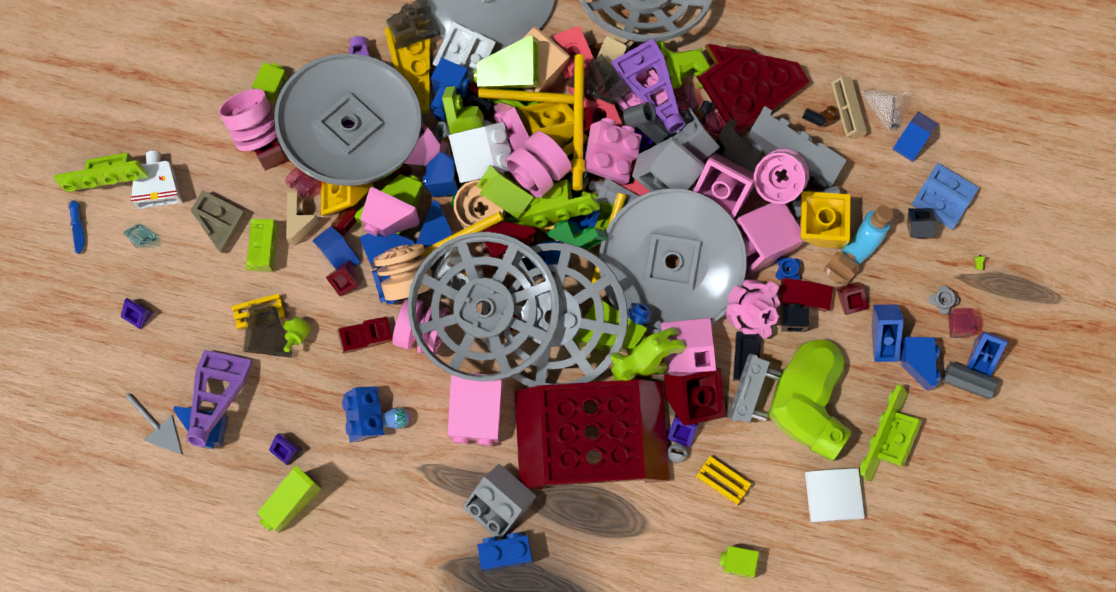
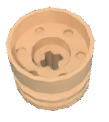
M472 180L464 184L457 191L454 199V211L464 229L501 211L504 218L508 217L507 211L480 194L482 189L477 187L479 180ZM481 207H485L486 209L485 215L481 216L479 213Z
M423 244L394 247L373 259L376 266H383L377 270L378 275H390L388 279L381 283L386 300H398L409 297L410 286L419 266L427 258V256H419L425 252ZM429 269L426 274L433 278L431 269ZM421 283L418 294L431 288Z

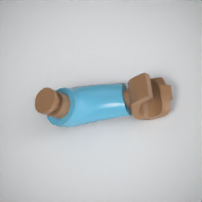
M881 205L876 211L867 213L858 230L850 239V242L841 252H837L824 268V271L829 275V279L836 284L841 283L847 286L858 272L859 264L869 257L886 237L887 231L890 228V220L894 216L893 211L889 207Z

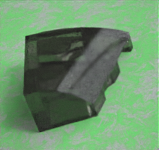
M415 0L410 5L406 3L399 13L392 15L387 20L396 49L441 35L428 0Z
M600 54L584 69V93L612 105L631 93V89L604 55ZM574 75L565 82L571 88H574Z
M731 118L716 140L720 148L715 152L754 173L763 157L753 147L747 136H740L736 133L733 127L737 123Z
M249 303L243 352L292 358L291 350L289 352L284 351L287 340L285 339V332L281 326L276 307Z

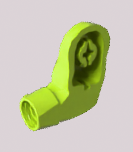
M825 339L808 340L797 347L791 360L781 373L775 387L768 416L792 440L833 461L852 433L850 429L833 415L830 417L825 409L832 390L843 377L845 362L840 349L833 342Z

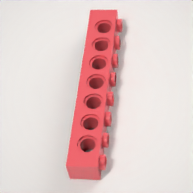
M580 26L553 35V41L567 54L584 55V74L588 76L584 79V108L591 106L592 124L598 122L593 117L600 114L605 118L614 120L616 122L615 126L622 127V122ZM569 58L561 73L564 79L568 78L571 84L568 86L569 92L574 95L575 59ZM588 94H593L597 98L594 100H587L585 96ZM637 159L632 160L630 178L633 182L629 185L615 183L641 196L650 191L632 177Z

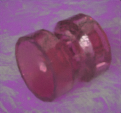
M295 167L287 176L285 183L290 188H295L297 193L303 199H306L316 190L319 180Z

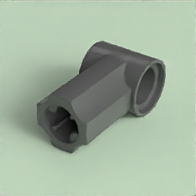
M644 102L624 110L623 117L626 125L633 128L638 127L655 143L663 142L664 138L668 136V130L664 123L656 117L655 109L651 103Z

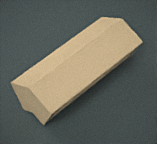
M841 76L831 82L845 135L850 140L864 137L867 130L852 77ZM841 87H842V89H843V92H844V96H845L847 105H845V101H844V98H843V94H842V91H841ZM848 112L850 114L854 130H852Z

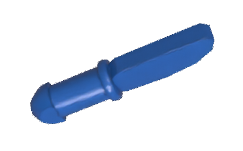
M72 200L68 205L71 217L70 225L73 226L74 251L76 254H79L84 247L83 223L80 217V204L76 200Z

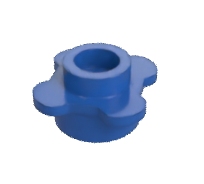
M778 258L776 278L778 280L782 278L798 280L800 277L798 274L801 265L800 260L797 258Z
M631 303V307L628 309L629 319L639 325H645L646 322H650V317L653 316L650 309L641 303Z

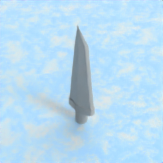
M607 178L603 184L592 180L588 188L599 193L598 201L613 205L617 192L627 195L624 206L639 197Z

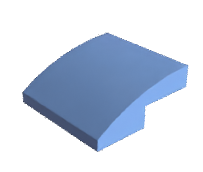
M937 163L911 205L915 208H933L936 221L953 230L979 187Z

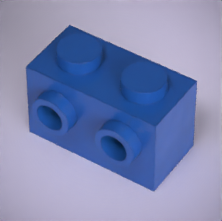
M522 532L508 534V539L497 540V537L482 539V543L477 544L482 572L532 563L528 535L522 536Z

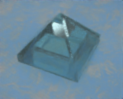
M137 224L124 231V235L135 248L143 247L157 240V235L141 224Z

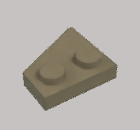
M202 190L190 210L221 253L225 251L246 214L244 211Z

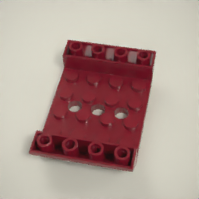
M635 379L538 385L514 391L519 481L529 490L545 489V486L642 480L645 483L670 481L662 382ZM592 401L597 405L598 409L594 414L585 413L583 405L586 402ZM589 426H595L599 430L598 437L595 439L587 438L584 433L585 429ZM590 451H597L600 454L601 460L597 464H590L587 461L586 455Z

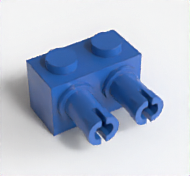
M441 57L431 77L435 98L430 106L434 110L432 116L444 122L446 120V113L442 97L445 88L455 86L457 95H461L462 101L463 99L467 100L470 95L468 90L470 78L467 68Z

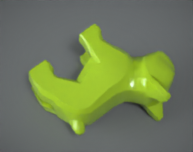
M664 41L655 42L664 56L674 95L679 94L682 78L690 73L698 76L710 67L701 47L697 50L671 52L665 47ZM698 82L699 89H702L701 83Z
M671 327L647 337L633 349L629 356H623L620 353L611 354L610 358L614 363L611 371L616 381L635 380L639 374H663L668 369L666 363H661L662 359L673 353L681 354L687 348L684 340L675 339L670 341L668 339L678 336L680 332L676 327Z

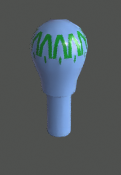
M396 407L386 413H382L383 427L394 429L406 427L410 421L408 411L405 408Z

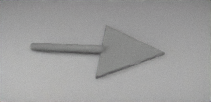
M127 394L126 398L155 429L143 441L182 455L172 415L159 426L130 394Z

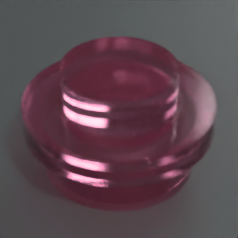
M719 112L707 114L705 125L708 131L714 135L723 133L727 125Z

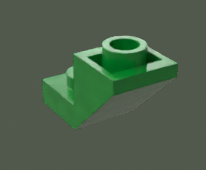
M567 220L556 223L554 229L547 232L548 236L553 239L588 250L609 239L606 231L592 226L581 232L578 224L568 222Z

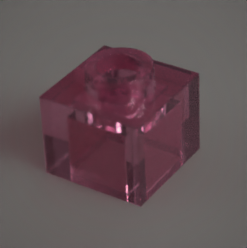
M691 85L673 89L679 113L688 107L696 111L697 104ZM686 97L685 101L679 100L680 98Z
M973 308L953 309L948 314L950 338H969L978 329V318L974 315Z

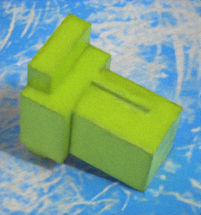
M974 256L976 270H983L985 256Z

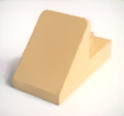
M617 24L615 27L620 30H624V27L619 24ZM611 34L610 37L606 36L595 61L597 67L615 76L617 72L611 61L629 52L636 41L624 39L614 34Z
M287 192L286 239L290 245H296L319 223L316 215H300L304 214L305 205L304 200L300 199L297 192Z

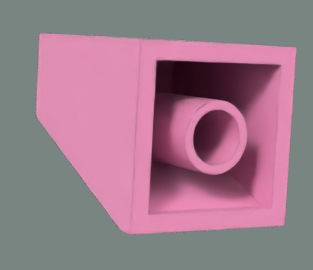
M717 153L708 159L693 191L705 195L718 203L734 220L755 187L754 173Z
M770 203L740 216L735 221L742 235L746 250L745 278L777 261L778 258L784 257L796 250L804 242L800 239L801 227L785 204Z
M451 375L448 437L453 440V443L466 445L468 441H477L480 446H493V443H499L504 388L503 379L491 382H476Z

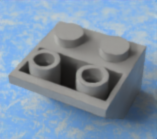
M690 107L679 113L686 123L685 126L676 133H669L663 140L664 142L674 137L701 162L720 148L714 137Z
M671 137L638 154L632 177L650 192L668 188L688 190L703 172L705 164L674 137Z
M498 464L483 477L462 508L493 536L501 540L527 511L537 496L501 464Z

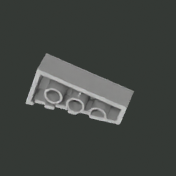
M764 106L750 131L746 143L749 150L759 156H766L777 149L788 148L797 151L805 158L809 166V180L812 181V184L821 190L832 187L846 159L822 143L815 145L812 143L813 140L810 135L804 131L795 132L789 126L790 122L784 118H780V120L775 119L770 115L772 110Z

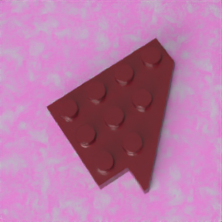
M706 44L704 46L713 59L714 64L696 76L733 136H738L754 124L764 106L773 110L810 82L798 62L714 44Z

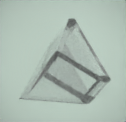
M869 89L861 92L887 131L897 130L901 126L913 95L912 92Z

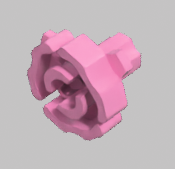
M745 280L743 286L750 290L759 288L760 291L751 293L747 292L743 287L735 285L728 295L726 309L728 322L744 334L758 333L761 338L765 339L772 335L770 326L776 324L779 318L776 308L780 305L776 294L779 286L772 281L764 285L757 280ZM738 315L740 316L741 321H742L746 326L741 325V324L738 322V320H737V316H738Z

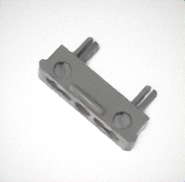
M755 354L748 355L728 415L729 419L733 421L740 420L749 424L751 418L764 422L767 420L753 413L768 417L767 413L755 410V406L765 376L775 380L780 379V377L766 373L770 372L781 376V372L768 368L770 362L759 359Z

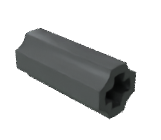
M950 361L945 369L942 382L989 400L994 394L998 379Z

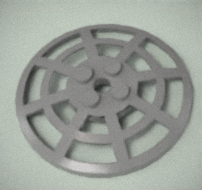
M579 0L583 10L590 19L601 28L616 36L638 42H647L650 39H654L655 42L665 41L687 33L702 21L713 1L598 0L586 3L585 0ZM668 3L681 5L678 11L670 17H667L662 11ZM622 4L631 11L629 18L626 19L618 15L611 7ZM689 6L703 7L696 19L688 25L678 29L673 24L686 12ZM604 9L614 20L625 25L624 30L606 23L593 11ZM653 13L658 22L652 23L637 22L640 14ZM664 27L669 32L657 35L633 33L634 28L654 29Z
M474 232L461 235L436 248L417 270L410 286L408 297V317L411 330L417 344L426 357L448 374L476 382L506 379L532 365L544 353L551 342L559 315V296L555 280L541 257L519 240L492 232ZM473 242H494L504 244L508 248L502 260L492 257L471 258L467 244ZM458 247L462 262L450 268L440 281L426 274L429 268L441 256ZM517 251L524 254L536 265L545 279L544 282L531 287L524 274L511 265ZM491 265L499 268L494 278L489 279L478 278L475 266ZM465 269L469 280L468 283L459 291L447 286V283L457 273ZM508 272L520 282L524 290L510 294L508 289L502 284ZM422 283L435 290L431 303L433 320L418 324L416 301L418 290ZM549 291L551 297V317L546 332L533 326L536 317L535 296ZM441 295L454 300V314L440 318L439 303ZM528 299L529 313L527 322L524 323L513 318L514 304ZM481 302H487L491 306V311L486 315H481L476 310ZM458 323L459 327L466 333L460 346L449 338L444 331V327ZM507 327L522 332L513 343L505 348L502 347L498 335L504 332ZM436 330L442 341L451 350L456 352L450 365L441 361L425 343L422 334ZM528 336L542 341L538 349L527 360L510 369L506 355L519 348ZM475 338H489L493 352L478 353L469 351ZM465 357L480 361L496 359L501 372L477 375L460 371L459 368Z
M546 243L532 246L530 248L536 253L548 250L561 251L558 265H547L550 272L556 273L554 280L559 296V320L551 342L539 359L532 364L537 366L536 381L520 374L511 377L529 387L552 385L546 383L547 369H561L577 363L585 376L571 382L559 384L590 382L608 369L613 363L610 358L611 354L619 353L623 346L628 326V308L623 288L608 265L596 255L583 248L563 243ZM518 252L511 265L524 274L531 287L537 285L532 277L542 273L538 268L528 271L522 261V258L526 256ZM571 253L592 262L605 276L592 284L583 274L568 268ZM569 275L584 285L585 289L575 296L564 290L565 276ZM516 280L508 290L510 294L516 293L521 286L520 282ZM610 284L615 291L619 305V325L604 322V307L598 292ZM549 291L535 296L536 317L533 326L546 332L550 324L546 320V314L551 310ZM592 297L596 308V321L583 318L580 304ZM528 300L524 306L514 304L513 313L514 315L522 316V321L526 323L529 313ZM482 302L481 315H486L491 306L487 302ZM507 327L504 331L507 342L502 347L509 346L522 332L513 337L510 327ZM580 328L593 330L594 333L589 343L580 351L573 339L578 334ZM602 332L617 335L608 356L597 368L593 369L585 357L595 348ZM528 336L527 339H526V340H528L529 338H531L533 341H535V342L538 343V344H541V342H542V341H540V340H538V339H536V338H533V337H531V336ZM489 338L485 339L489 351L493 352ZM564 345L572 356L563 361L549 362L551 347ZM520 347L514 350L524 361L530 357Z

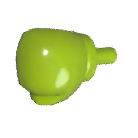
M296 316L290 321L286 320L283 324V328L287 331L285 339L288 340L284 351L289 352L293 344L300 345L310 333L311 326L303 318Z

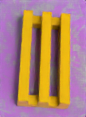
M279 293L231 306L238 331L286 318ZM272 302H277L276 304H272V305H269V306H265V307H261V308H258V309L250 310V311H247V312L239 313V311H243V310H246V309L254 308V307L261 306V305H265V304L272 303ZM277 309L279 313L241 322V319Z
M709 456L696 475L697 479L735 505L739 504L751 486V483L711 456ZM709 465H713L715 468H717L718 470H720L721 472H723L724 474L738 482L740 485H742L743 488H739L738 486H736L735 484H733L732 482L718 474L716 471L711 469ZM707 472L738 493V496H733L703 474Z

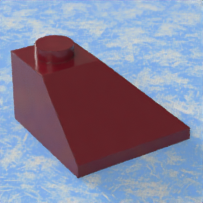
M716 368L714 371L694 373L672 372L664 374L666 399L683 425L687 426L726 417L721 368Z

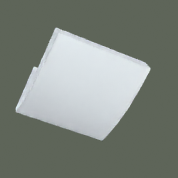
M452 21L433 61V65L437 66L442 57L468 69V76L472 83L474 80V70L477 69V62L490 56L496 42Z
M859 469L805 472L811 523L864 519Z

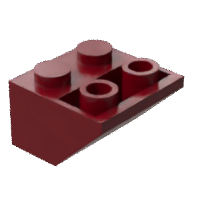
M501 221L482 231L504 234L519 240L529 247L537 245L536 230L533 227ZM480 242L481 248L487 257L502 260L508 246L500 243Z

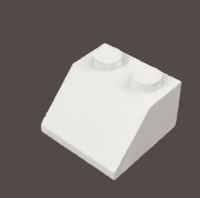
M504 122L449 135L460 183L480 179L487 171L489 165L501 173L509 171L505 160L511 155Z

